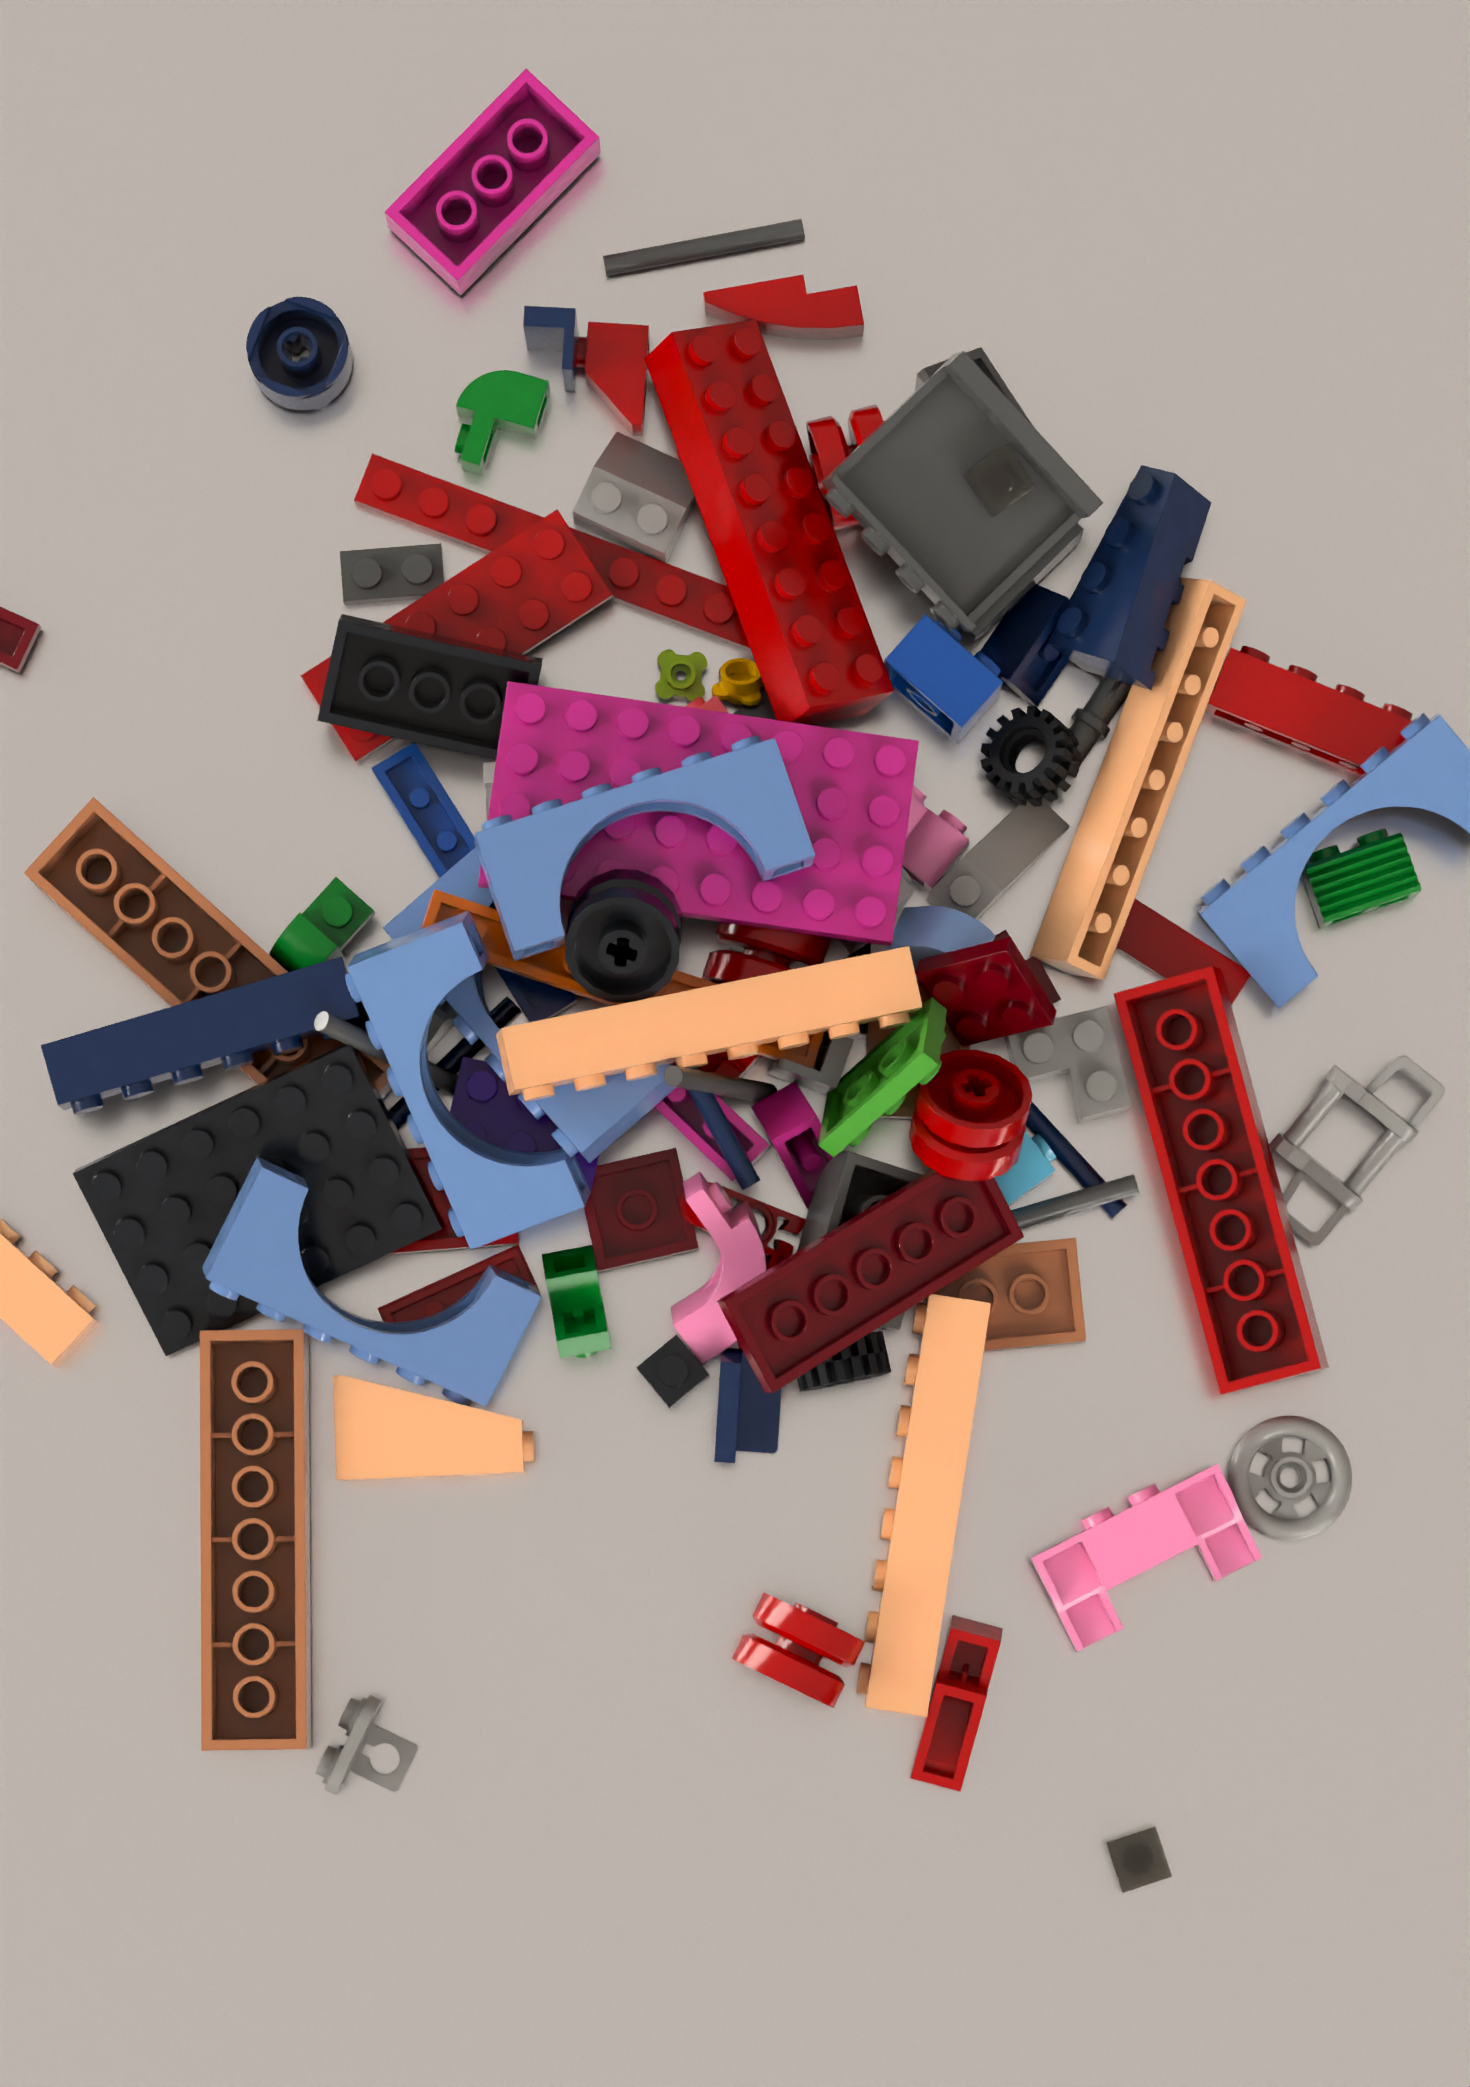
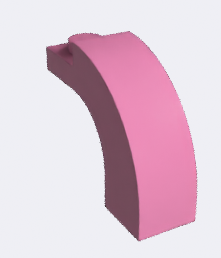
M699 1172L683 1182L685 1199L716 1242L720 1255L717 1267L711 1278L697 1291L671 1306L673 1326L701 1365L722 1353L737 1340L717 1301L766 1271V1262L759 1226L747 1201L732 1209V1202L722 1186L717 1181L710 1185L703 1174Z

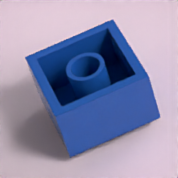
M925 614L885 658L884 665L892 687L959 744L999 699L1003 681L997 676L1001 670L982 652L978 651L973 656L958 642L962 639V636L956 629L949 631L938 620L934 622Z

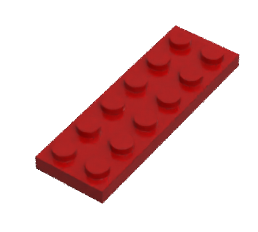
M556 509L383 623L526 654L614 596L558 509ZM331 656L301 675V678L319 706H321ZM332 724L355 762L361 761L395 739L389 736Z

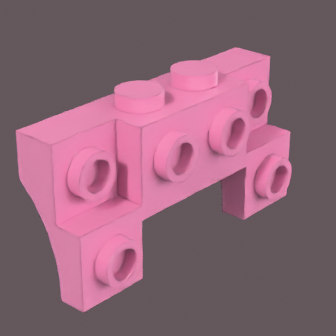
M1218 1464L1162 1492H1159L1156 1484H1153L1128 1497L1132 1507L1116 1515H1113L1110 1508L1107 1507L1082 1520L1085 1531L1030 1558L1076 1652L1124 1628L1106 1590L1195 1545L1197 1546L1214 1581L1262 1558Z

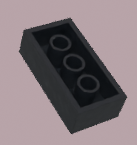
M341 614L317 721L496 760L507 682L538 686L543 658Z

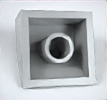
M616 432L594 465L572 513L574 524L630 550L668 563L695 506L696 499L684 466L679 459Z

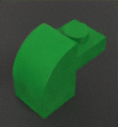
M499 370L476 378L464 389L456 403L458 417L471 420L472 423L471 425L462 424L455 445V453L461 454L462 470L482 476L497 428L536 440L550 396L549 381L516 371Z
M335 877L302 914L299 912L273 945L269 955L288 972L338 957H344L341 952L343 948L372 918L375 911Z
M588 1245L542 1254L560 1358L570 1356L585 1358L596 1354L598 1351L611 1349L593 1246Z

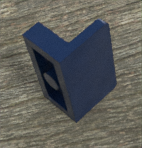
M524 306L523 328L527 350L563 351L562 373L565 390L575 391L577 371L576 349L577 338L579 337L576 308Z
M1037 584L1002 618L980 650L1001 670L997 677L1003 680L1024 701L1035 706L1039 705L1069 661L1067 657L1049 645L1047 641L1057 625L1060 615L1070 603L1066 596Z
M727 1348L721 1353L714 1462L735 1463L736 1451L775 1453L778 1449L781 1388L774 1393H764L743 1350L738 1348Z

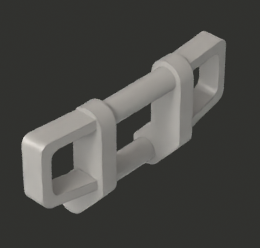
M1402 1055L1397 1057L1366 1087L1334 1065L1325 1076L1328 1080L1294 1123L1284 1135L1278 1133L1270 1142L1269 1146L1298 1168V1171L1282 1194L1286 1210L1289 1200L1305 1175L1309 1176L1342 1203L1323 1227L1316 1232L1305 1227L1287 1210L1292 1230L1313 1246L1320 1245L1349 1209L1353 1212L1363 1201L1360 1195L1404 1142L1410 1144L1419 1133L1416 1128L1445 1094L1443 1084L1408 1056ZM1402 1068L1410 1070L1432 1090L1429 1099L1409 1123L1373 1094L1397 1070ZM1344 1094L1389 1128L1345 1182L1341 1181L1300 1148Z

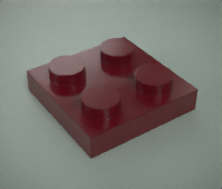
M1011 937L919 960L915 974L930 997H933L947 1009L946 1022L962 1047L1051 1026L1054 1023L1057 1010Z
M676 1148L597 1166L593 1189L584 1207L598 1272L699 1249L694 1226L684 1219L680 1210V1200L684 1193V1181Z

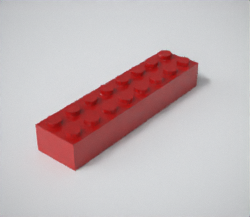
M749 320L671 332L644 360L776 719L779 721L815 725L865 715L892 694L894 689L757 321Z
M1209 966L1114 993L1220 1394H1231L1329 1368L1222 969Z

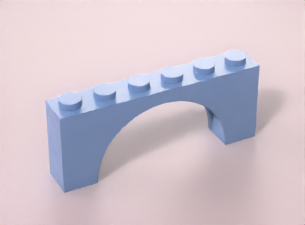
M1422 713L1400 731L1405 740L1391 752H1388L1384 746L1379 748L1360 765L1365 773L1350 786L1344 779L1338 782L1320 798L1325 805L1310 819L1304 812L1298 815L1280 831L1285 838L1270 852L1264 845L1261 846L1240 864L1245 873L1230 885L1223 878L1200 897L1206 904L1199 910L1201 917L1278 1009L1318 977L1299 941L1295 920V899L1299 880L1308 859L1320 842L1332 830L1345 821L1367 811L1399 806L1435 812L1457 823L1470 834V750L1440 714L1436 713L1429 719L1425 713Z
M760 736L745 738L730 746L731 752L712 757L711 752L698 753L682 760V767L665 773H662L660 767L647 769L632 776V783L613 789L611 783L600 784L581 793L583 799L563 805L561 799H554L536 805L531 809L532 815L513 820L511 815H503L484 822L481 825L483 830L475 833L474 844L513 960L517 961L564 946L565 933L561 921L560 893L568 869L576 855L596 834L609 825L629 816L655 811H671L692 815L708 821L725 831L742 846L756 866L762 882L811 867L815 858V852L776 739L772 738L762 742Z
M476 847L383 927L392 940L421 929L432 893L435 889L496 909L490 889L478 887L481 862ZM482 971L457 984L437 1006L441 1007L447 1002L458 1016L452 1021V1024L471 1045L478 1039L483 1042L491 1052L484 1060L505 1083L506 1080L496 1034L500 1029L493 1020L486 1004L482 984ZM670 1063L656 1066L657 1075L627 1081L624 1072L605 1076L606 1085L593 1089L575 1091L574 1083L555 1086V1095L548 1098L524 1102L522 1093L518 1098L537 1120L546 1114L557 1126V1129L551 1136L570 1158L580 1152L587 1162L591 1163L676 1087H671L664 1081L665 1070L672 1066Z
M468 910L355 954L347 966L349 973L345 974V980L353 1000L356 1003L362 1001L370 1020L366 1021V1029L376 1050L383 1049L390 1067L386 1070L389 1084L397 1097H404L411 1114L407 1115L410 1132L417 1144L424 1142L431 1158V1161L428 1162L431 1180L438 1191L445 1190L452 1207L448 1209V1216L452 1228L458 1237L465 1236L470 1250L583 1208L586 1206L591 1191L575 1155L570 1158L563 1149L547 1152H521L491 1144L479 1138L459 1123L444 1105L435 1089L427 1056L428 1032L434 1011L450 990L469 976L482 971L490 958Z
M257 1156L202 1266L205 1278L211 1281L209 1288L231 1300L237 1301L239 1295L249 1298L258 1303L256 1309L274 1320L284 1322L286 1316L305 1324L303 1327L305 1333L325 1343H331L333 1337L351 1345L349 1351L353 1355L368 1363L377 1365L379 1359L398 1366L395 1372L414 1384L423 1386L426 1380L444 1388L442 1394L458 1404L470 1406L471 1402L474 1401L487 1407L542 1298L536 1286L489 1264L482 1277L464 1297L450 1307L429 1317L407 1322H382L352 1314L329 1300L312 1282L303 1267L299 1250L298 1227L303 1202L309 1190L305 1179Z

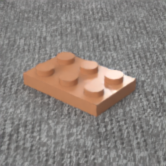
M1076 1238L1012 1244L933 1293L991 1303L984 1351L1086 1341Z

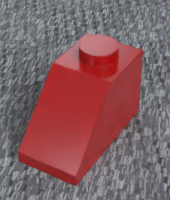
M588 322L587 337L577 338L576 367L585 368V378L588 386L633 436H643L648 368L644 358L649 354V325Z

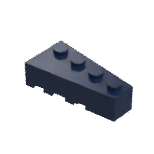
M1141 465L1135 478L1130 483L1129 489L1115 516L1108 525L1091 561L1084 570L1070 598L1069 605L1060 615L1047 643L1084 671L1151 690L1156 673L1150 668L1156 651H1164L1170 633L1164 628L1171 604H1179L1185 587L1181 584V572L1185 564L1193 561L1212 502L1176 473Z

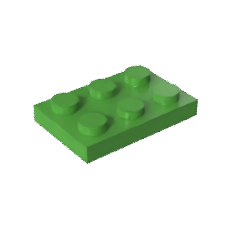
M933 997L926 1001L921 1009L909 1017L910 1023L898 1026L840 1078L837 1089L827 1093L818 1146L833 1158L847 1145L851 1147L858 1145L868 1134L873 1122L883 1114L886 1116L892 1115L905 1100L907 1092L918 1083L921 1085L927 1084L939 1071L942 1064L940 1060L942 1043L946 1037L944 1027L947 1009Z

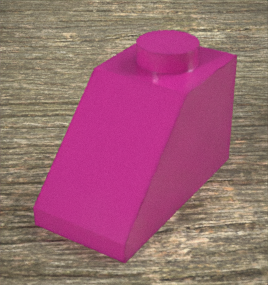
M794 1081L750 1107L803 1203L809 1209L817 1182L826 1165L833 1157L818 1146L822 1125L799 1086Z

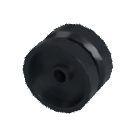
M614 869L594 876L578 890L569 909L568 926L565 935V960L574 980L589 994L608 1002L628 1003L654 996L670 982L680 957L682 912L674 893L658 878L639 870Z

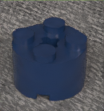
M307 297L287 298L285 301L277 303L272 307L269 306L260 312L249 329L246 341L249 365L259 388L276 404L293 410L322 409L329 405L346 386L352 371L353 357L351 346L342 322L334 311L322 302ZM302 346H306L309 357H301L299 362L293 361L290 352L299 353Z

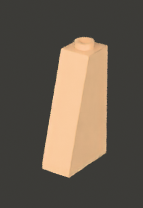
M345 1375L333 1376L336 1480L338 1481L526 1473L525 1462H535L534 1431H524V1421L522 1419Z

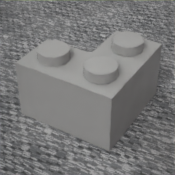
M1107 1006L1054 1019V1023L1051 1026L1004 1037L1010 1062L1020 1069L1029 1080V1083L1066 1074L1078 1124L1125 1113L1132 1107Z

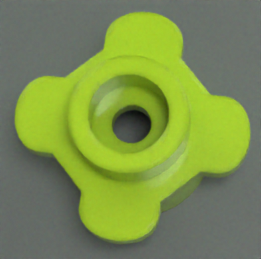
M671 649L662 651L657 658L661 672L660 680L655 684L656 694L664 700L674 697L677 699L687 698L692 702L698 697L703 698L705 688L701 681L702 672L707 668L706 657L700 652H693L690 655H678ZM679 671L685 672L686 678L684 680L676 678V674Z

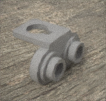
M370 1695L368 1699L363 1697L361 1701L351 1698L338 1724L339 1727L346 1730L345 1735L348 1736L345 1745H340L338 1749L328 1745L315 1774L324 1777L322 1783L326 1784V1791L337 1795L350 1771L392 1792L399 1790L417 1753L418 1747L416 1744L373 1724L382 1700ZM366 1743L373 1747L382 1743L393 1745L400 1756V1762L395 1771L389 1774H381L375 1771L370 1764V1758L361 1754Z

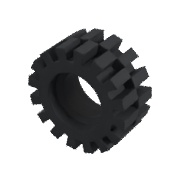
M1027 706L1026 714L1018 707L1011 710L1013 716L1011 721L1004 715L996 720L1002 726L998 732L991 727L987 731L986 736L992 740V743H982L981 752L988 758L980 760L981 767L987 772L985 776L988 781L1010 800L1013 799L1016 803L1026 806L1027 801L1034 807L1042 806V796L1051 803L1058 799L1054 792L1056 788L1059 787L1066 792L1071 787L1065 781L1067 775L1074 778L1077 777L1079 769L1071 762L1081 761V752L1075 748L1079 745V742L1071 733L1072 731L1049 711L1043 709L1041 712L1036 706ZM1032 741H1044L1046 751L1038 766L1026 773L1018 772L1015 764L1020 751Z
M883 1331L867 1334L798 1377L800 1392L852 1383L890 1373L891 1368Z

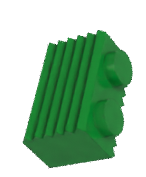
M1380 829L1358 837L1359 847L1340 853L1338 846L1333 845L1311 854L1309 858L1311 863L1305 865L1301 875L1320 928L1413 898L1420 893L1421 885L1402 833L1388 837L1386 829Z

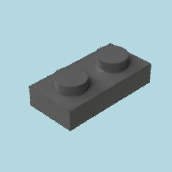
M441 543L340 551L343 602L345 605L416 600L445 582Z

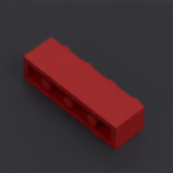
M1242 646L1240 651L1230 648L1205 710V713L1360 776L1365 773L1360 765L1382 746L1388 752H1391L1405 740L1400 731L1412 722L1411 718L1413 716L1409 711L1396 705L1385 703L1383 708L1367 703L1363 701L1365 695L1362 692L1349 686L1337 684L1336 688L1332 689L1316 682L1318 678L1316 674L1302 667L1289 665L1288 670L1275 666L1268 663L1270 660L1269 655L1248 646Z

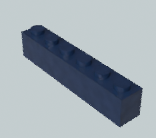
M338 957L43 1044L41 1049L57 1105L63 1110L72 1108L74 1115L84 1114L104 1107L102 1099L122 1093L124 1100L135 1099L153 1093L152 1084L172 1078L174 1085H182L203 1078L202 1069L222 1064L225 1071L233 1070L253 1063L252 1055L272 1049L274 1056H279L304 1048L303 1039L322 1034L324 1041L335 1040L314 1028L315 1018L320 1012L326 1011L353 1025L363 1022L358 1003L353 1000L346 984L345 974L349 973L343 957Z

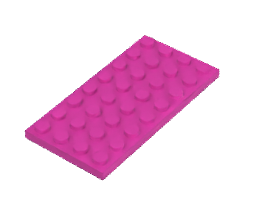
M508 681L487 821L503 815H511L513 820L532 815L531 809L536 805L554 799H561L563 805L583 799L581 795L583 791L600 784L611 783L613 789L632 783V776L647 769L660 767L662 773L682 767V760L698 753L711 752L712 757L731 752L730 746L745 738L760 736L762 742L775 738L815 852V858L811 867L762 882L756 866L746 851L733 837L719 827L701 818L671 811L647 812L619 820L604 828L587 842L576 855L568 869L562 885L560 899L574 901L578 890L594 876L614 869L639 870L658 878L674 893L683 917L891 946L919 741ZM481 865L478 887L489 889Z

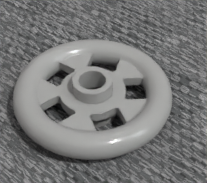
M1279 1416L1257 1424L1239 1441L1230 1460L1228 1483L1242 1517L1253 1528L1274 1538L1298 1540L1324 1531L1341 1515L1351 1493L1352 1468L1344 1446L1328 1428L1305 1417ZM1295 1436L1305 1439L1304 1454L1302 1455L1297 1452L1283 1453V1437ZM1258 1451L1272 1458L1266 1466L1264 1477L1249 1472L1252 1460ZM1327 1458L1332 1480L1317 1484L1316 1471L1312 1462ZM1285 1468H1292L1299 1475L1298 1484L1293 1488L1285 1487L1281 1483L1280 1475ZM1264 1489H1267L1274 1499L1281 1502V1505L1273 1514L1265 1511L1255 1500ZM1312 1494L1319 1508L1312 1514L1300 1518L1293 1505L1303 1501Z

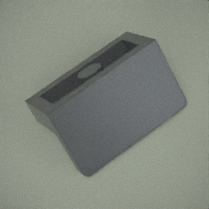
M829 1036L821 1041L813 1069L788 1059L780 1058L770 1063L767 1074L790 1083L795 1081L801 1087L824 1095L837 1089L854 1039L848 1037L829 1039Z

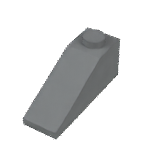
M1043 800L1042 806L1034 807L1028 801L1026 806L1019 804L928 892L926 901L931 906L952 908L979 920L1070 826Z

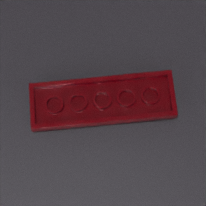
M932 1169L717 1302L764 1393H774L1024 1238V1235L995 1178L984 1181H962L943 1176Z

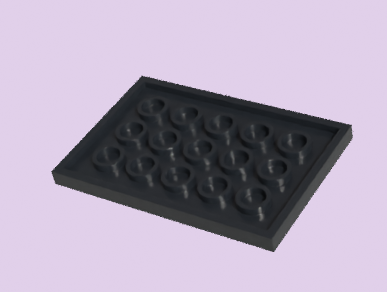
M343 1044L74 1171L73 1176L165 1356L200 1341V1331L224 1330L261 1313L256 1309L258 1303L249 1298L239 1295L237 1301L211 1290L209 1288L211 1281L205 1278L202 1269L257 1156L303 1177L307 1183L309 1190L300 1213L298 1242L303 1267L316 1287L443 1229L445 1224L358 1050L351 1045Z

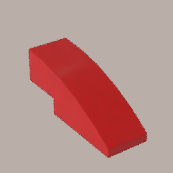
M797 275L703 292L706 315L728 324L756 320L761 334L800 340H835L863 337L864 321L857 285L807 294L804 276Z
M952 1615L930 1697L928 1715L924 1720L910 1778L961 1792L1001 1644L1003 1628Z

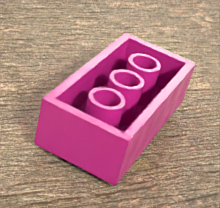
M525 69L385 211L388 228L459 295H462L601 153L599 136L529 70Z

